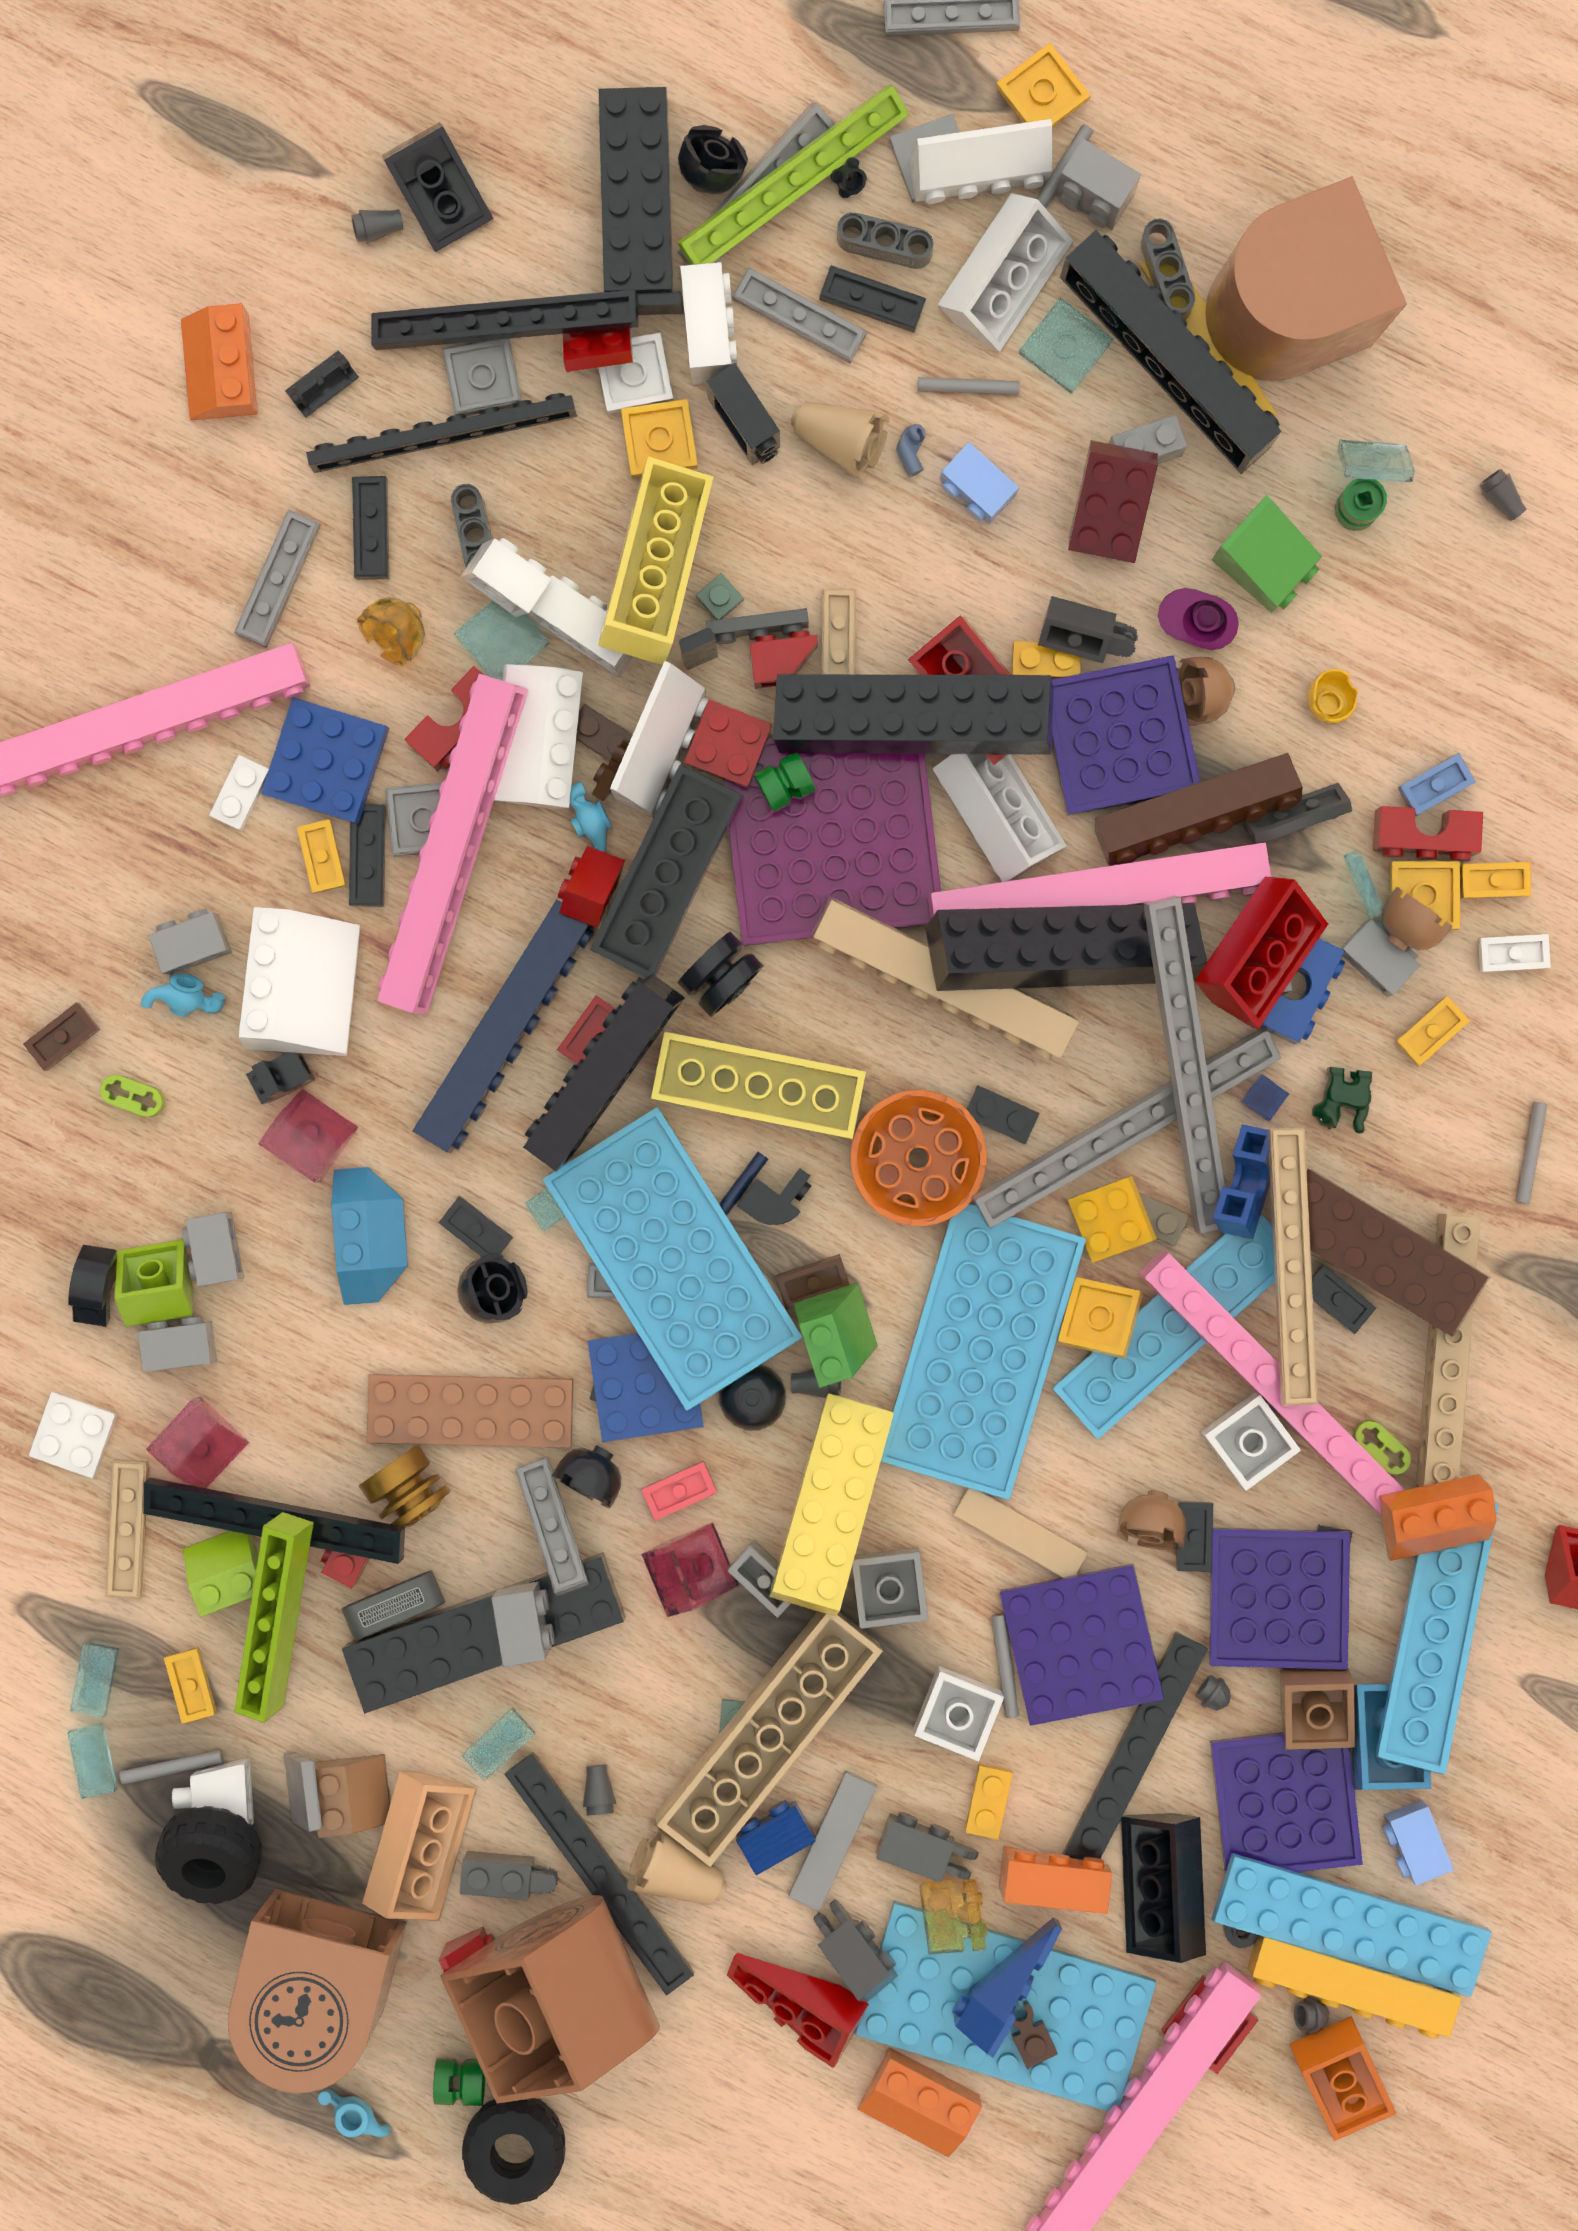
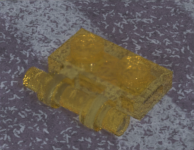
M975 1879L963 1881L964 1893L956 1892L955 1880L941 1881V1883L937 1881L922 1882L919 1889L928 1955L962 1952L965 1949L963 1941L965 1937L971 1938L973 1951L986 1949L984 1936L987 1935L986 1923H982L980 1905L983 1904L982 1893L978 1892ZM959 1907H967L969 1924H961Z

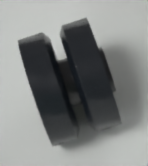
M731 931L711 946L677 982L689 996L696 995L707 985L710 986L699 1001V1006L710 1017L717 1014L727 1004H731L751 984L750 981L764 967L752 953L744 955L734 964L731 963L742 949V943Z

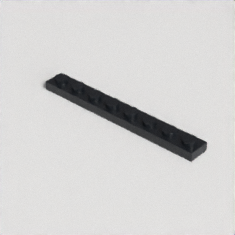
M633 289L377 312L371 314V345L375 350L636 328L639 327L638 294Z
M555 393L545 397L546 401L532 403L531 400L518 401L512 404V408L500 411L497 407H491L479 411V415L466 418V415L459 414L450 416L446 419V422L435 425L429 421L417 423L413 426V429L400 432V429H388L382 431L379 437L367 439L366 436H355L349 438L347 443L334 446L333 443H323L316 445L314 451L306 452L310 468L314 473L569 419L577 417L572 395L565 396L564 393Z
M149 1478L144 1482L143 1514L262 1537L263 1526L284 1512L313 1522L310 1547L399 1564L404 1559L405 1527L156 1478Z
M1176 1631L1158 1666L1164 1700L1138 1705L1062 1854L1079 1860H1083L1085 1857L1101 1859L1208 1650L1206 1646Z
M534 1752L506 1771L504 1775L592 1895H600L604 1898L617 1929L666 1996L693 1977L694 1971L639 1895L628 1889V1880Z

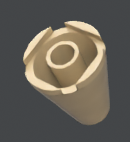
M805 402L802 407L797 406L794 410L791 425L794 426V433L855 477L865 479L868 474L864 473L867 466L874 468L883 451L888 431L882 429L883 421L889 423V417L887 414L878 411Z
M657 1825L651 1826L649 1831L654 1832L649 1840L644 1837L642 1838L632 1859L629 1875L634 1876L633 1884L627 1882L628 1889L635 1893L711 1905L715 1900L719 1901L726 1889L723 1872L713 1865L711 1867Z

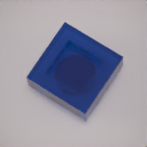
M1260 1074L1240 1102L1266 1121H1270L1289 1093L1263 1074Z

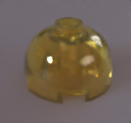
M391 597L382 598L367 606L363 610L362 615L357 618L359 630L368 643L374 640L384 650L380 656L393 665L404 666L422 648L425 638L424 624L421 620L422 614L411 602L406 603L403 600Z

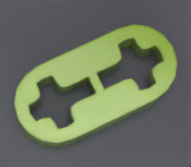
M111 1075L105 1078L100 1085V1094L105 1102L137 1115L154 1117L159 1115L165 1107V1097L160 1090L128 1077ZM118 1081H120V1087L130 1092L129 1097L117 1095L114 1100L112 1098L113 1092L109 1091V1086L117 1085ZM151 1092L153 1093L152 1099L157 1104L155 1107H149L145 1111V1104L136 1101L135 1098L137 1095L148 1097Z
M1364 1420L1355 1426L1353 1438L1388 1473L1398 1475L1407 1471L1411 1463L1409 1451L1382 1425L1372 1420ZM1375 1428L1374 1436L1381 1444L1377 1447L1369 1441L1363 1443L1362 1440L1365 1437L1362 1433L1363 1429L1372 1430ZM1385 1448L1395 1454L1399 1451L1401 1452L1399 1460L1402 1463L1399 1466L1394 1464L1387 1465L1390 1459L1382 1452Z

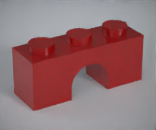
M475 666L451 689L454 696L463 704L462 717L467 713L470 704L471 686L477 681L478 675L483 674ZM427 715L404 740L437 772L442 767L448 769L450 767L449 757L451 751L457 745L461 733L459 730L461 719L454 725L441 726Z
M1381 806L1375 810L1373 850L1383 851L1382 856L1403 857V852L1416 853V858L1437 859V854L1450 855V860L1471 861V856L1481 853L1483 812L1448 810L1442 814V826L1436 836H1428L1420 832L1416 826L1415 808Z

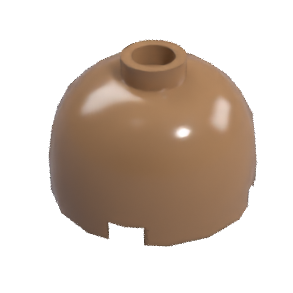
M1211 657L1181 659L1179 662L1182 663V666L1177 668L1188 725H1200L1216 721L1227 712L1235 693L1233 678L1222 663Z
M1396 887L1387 899L1382 912L1383 925L1391 933L1388 940L1403 951L1408 946L1420 951L1428 950L1438 945L1453 926L1447 921L1443 926H1440L1439 923L1442 919L1439 915L1408 893L1402 899L1400 896L1404 891Z
M1151 1490L1148 1491V1495L1138 1496L1128 1501L1124 1506L1118 1522L1117 1536L1127 1542L1129 1536L1138 1538V1546L1151 1549L1174 1550L1176 1543L1180 1548H1183L1186 1536V1518L1183 1510L1175 1502L1168 1499V1494Z

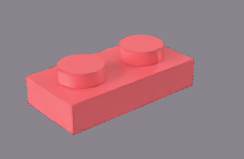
M704 1461L641 1489L655 1521L717 1493V1489Z

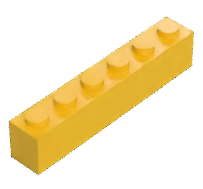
M1260 1935L1255 1941L1247 1967L1252 1977H1255L1254 1981L1260 1985L1274 1988L1275 1984L1287 1987L1289 1993L1301 1998H1307L1308 1994L1320 1997L1321 2003L1334 2008H1340L1341 2004L1352 2007L1354 2013L1366 2018H1373V2014L1386 2018L1385 2022L1398 2028L1405 2029L1406 2024L1419 2028V2033L1434 2039H1438L1439 2035L1450 2038L1462 1999L1456 1992Z

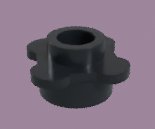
M855 157L848 158L845 165L833 170L831 174V181L837 184L839 188L838 194L842 198L858 194L866 184L867 176L858 167L859 160Z

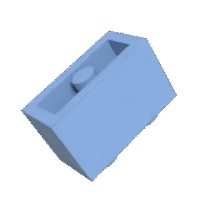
M970 442L941 471L940 480L943 482L941 487L954 499L959 496L968 505L966 507L967 511L976 520L981 522L984 519L988 524L1011 502L1019 489L1011 479Z
M1419 1800L1384 1814L1387 1825L1383 1826V1831L1390 1846L1396 1845L1400 1857L1395 1860L1403 1878L1409 1877L1415 1885H1419L1454 1871L1427 1804Z

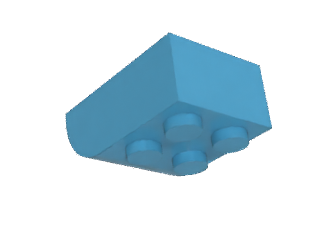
M1390 1684L1354 1685L1355 1748H1352L1354 1790L1431 1789L1430 1771L1375 1758Z

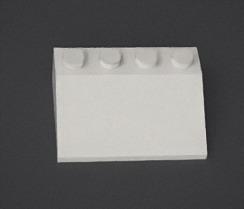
M667 661L663 663L610 787L616 802L651 817L654 816L665 796V788L669 779H673L679 764L682 765V762L678 760L682 748L688 750L693 741L696 731L691 729L694 720L696 717L702 718L708 703V699L704 698L706 695L705 688Z
M254 907L239 1029V1039L245 1050L347 1056L360 925L289 909Z

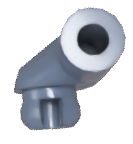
M919 424L907 427L903 431L896 447L897 454L908 477H913L924 470L917 457V452L926 437V432Z

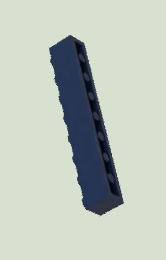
M557 899L413 1129L414 1133L447 1153H451L454 1148L459 1151L469 1135L465 1129L471 1120L478 1121L487 1106L483 1100L489 1091L493 1093L497 1091L505 1075L501 1074L507 1062L513 1064L522 1051L523 1047L519 1045L525 1033L529 1035L533 1033L541 1019L537 1016L543 1004L549 1006L558 993L559 989L554 986L561 975L566 978L570 974L577 961L573 959L574 954L579 946L585 949L594 935V931L591 930L592 925L560 914L562 902Z

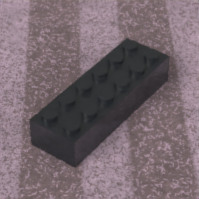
M667 88L598 89L604 292L633 289L636 292H673Z
M679 764L592 944L591 951L644 977L650 974L657 975L744 795Z
M650 974L644 979L639 977L628 986L621 996L625 1000L623 1006L620 1004L616 1010L613 1009L602 1023V1026L606 1028L604 1033L600 1032L597 1037L594 1036L582 1052L587 1056L585 1060L581 1059L577 1065L574 1064L563 1079L567 1083L566 1087L562 1086L558 1092L555 1091L545 1104L544 1109L548 1111L547 1114L543 1113L539 1119H535L526 1131L525 1136L529 1139L523 1148L557 1172L571 1160L685 999L684 996L654 974Z

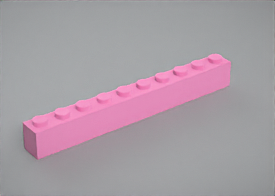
M292 642L0 742V798L14 794L16 787L25 784L28 787L44 784L48 781V776L60 773V776L76 773L80 770V765L92 762V765L108 762L112 759V754L124 751V754L140 751L144 748V743L156 740V743L167 742L176 737V732L188 729V732L202 730L208 726L207 722L217 718H220L221 721L234 719L240 715L239 711L252 707L253 710H259L272 705L271 700L282 696L285 699L298 697L304 694L303 689L311 687L299 650Z
M479 674L477 681L471 686L470 704L467 713L464 714L460 721L459 730L461 733L457 745L453 748L449 757L450 768L447 778L442 782L439 789L440 800L437 810L429 821V836L419 854L420 865L416 877L412 879L409 886L410 897L406 909L399 918L400 929L396 942L392 944L389 950L390 961L386 974L382 976L379 982L378 989L380 993L377 1000L379 1002L413 1014L427 1015L528 689L483 674Z
M1266 843L934 892L930 893L927 899L931 919L937 910L1142 905L1143 903L1174 895L1181 897V903H1197L1196 897L1209 895L1210 901L1230 898L1229 892L1242 890L1243 896L1253 895L1264 877H1271Z
M1161 1250L1138 1275L1256 1393L1262 1396L1265 1402L1373 1511L1382 1516L1379 1496L1403 1491L1404 1488L1319 1403L1316 1405L1281 1406L1279 1363L1168 1252Z
M1223 1961L1219 1968L1214 1967L1208 1973L1204 1981V1985H1206L1199 1997L1193 1995L1187 2002L1184 2009L1185 2016L1179 2024L1174 2022L1169 2027L1164 2036L1165 2043L1159 2051L1153 2050L1144 2064L1146 2069L1138 2079L1134 2077L1129 2082L1124 2091L1125 2098L1120 2106L1113 2105L1104 2119V2123H1106L1098 2134L1094 2132L1089 2137L1084 2146L1085 2153L1079 2161L1073 2160L1064 2174V2178H1066L1059 2189L1054 2187L1049 2192L1044 2202L1045 2208L1039 2216L1035 2214L1031 2217L1024 2231H1091L1262 1996L1255 1982L1225 1961Z

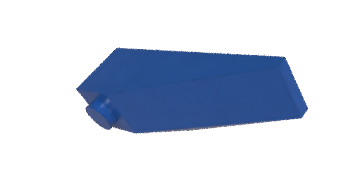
M1054 1917L971 1987L966 1996L962 1994L953 2007L952 2013L955 2014V2027L992 2058H994L1017 2018L1014 2015L1017 2000L1021 2001L1023 1998H1027L1032 1988L1034 1976L1031 1973L1033 1969L1039 1971L1043 1967L1062 1930L1059 1920Z

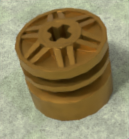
M418 1444L358 1485L370 1504L384 1498L389 1502L379 1514L381 1520L395 1511L399 1518L390 1524L405 1528L411 1527L438 1508V1505L445 1496L451 1492L447 1485L432 1493L429 1486L441 1478L439 1474L432 1475L423 1480L420 1473L430 1464V1461Z

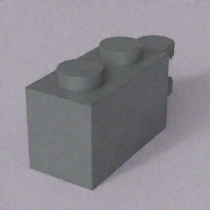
M1051 596L1038 646L1104 663L1106 653L1122 656V658L1130 657L1135 652V641H1137L1138 636L1135 627L1115 621L1117 615L1115 613Z
M899 1812L898 1816L889 1814L876 1849V1859L940 1883L944 1873L963 1880H969L972 1872L963 1866L950 1863L949 1860L952 1853L969 1860H975L978 1857V1851L955 1842L954 1837L949 1835L950 1831L936 1824H931L930 1828L917 1823L918 1819L904 1812Z
M467 1851L462 1862L460 1894L528 1900L531 1893L547 1894L554 1892L559 1878L557 1871L551 1869V1867L547 1869V1867L534 1866L535 1857Z
M834 1899L829 1906L842 1925L834 1930L825 1916L820 1913L814 1916V1922L825 1936V1939L818 1946L857 2000L868 2002L899 1976L893 1968L896 1963L884 1948L880 1950L872 1939L875 1938V1934L869 1925L863 1920L859 1922L852 1919L842 1904Z

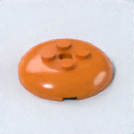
M908 1090L883 1099L864 1116L853 1137L850 1162L852 1175L860 1194L876 1212L900 1224L928 1226L954 1217L973 1200L972 1196L978 1193L984 1178L987 1165V1150L978 1123L960 1103L937 1092ZM919 1148L927 1153L928 1160L924 1167L915 1168L909 1163L908 1156L913 1149Z

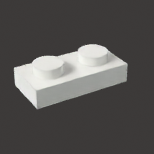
M238 755L209 816L242 831L263 789L269 769Z
M1549 934L1478 939L1480 973L1551 968Z

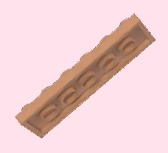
M369 1374L367 1443L571 1448L573 1379Z

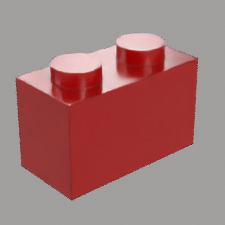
M587 846L582 857L575 856L569 870V875L572 876L571 879H564L561 884L558 898L563 900L559 913L598 928L619 884L625 860Z

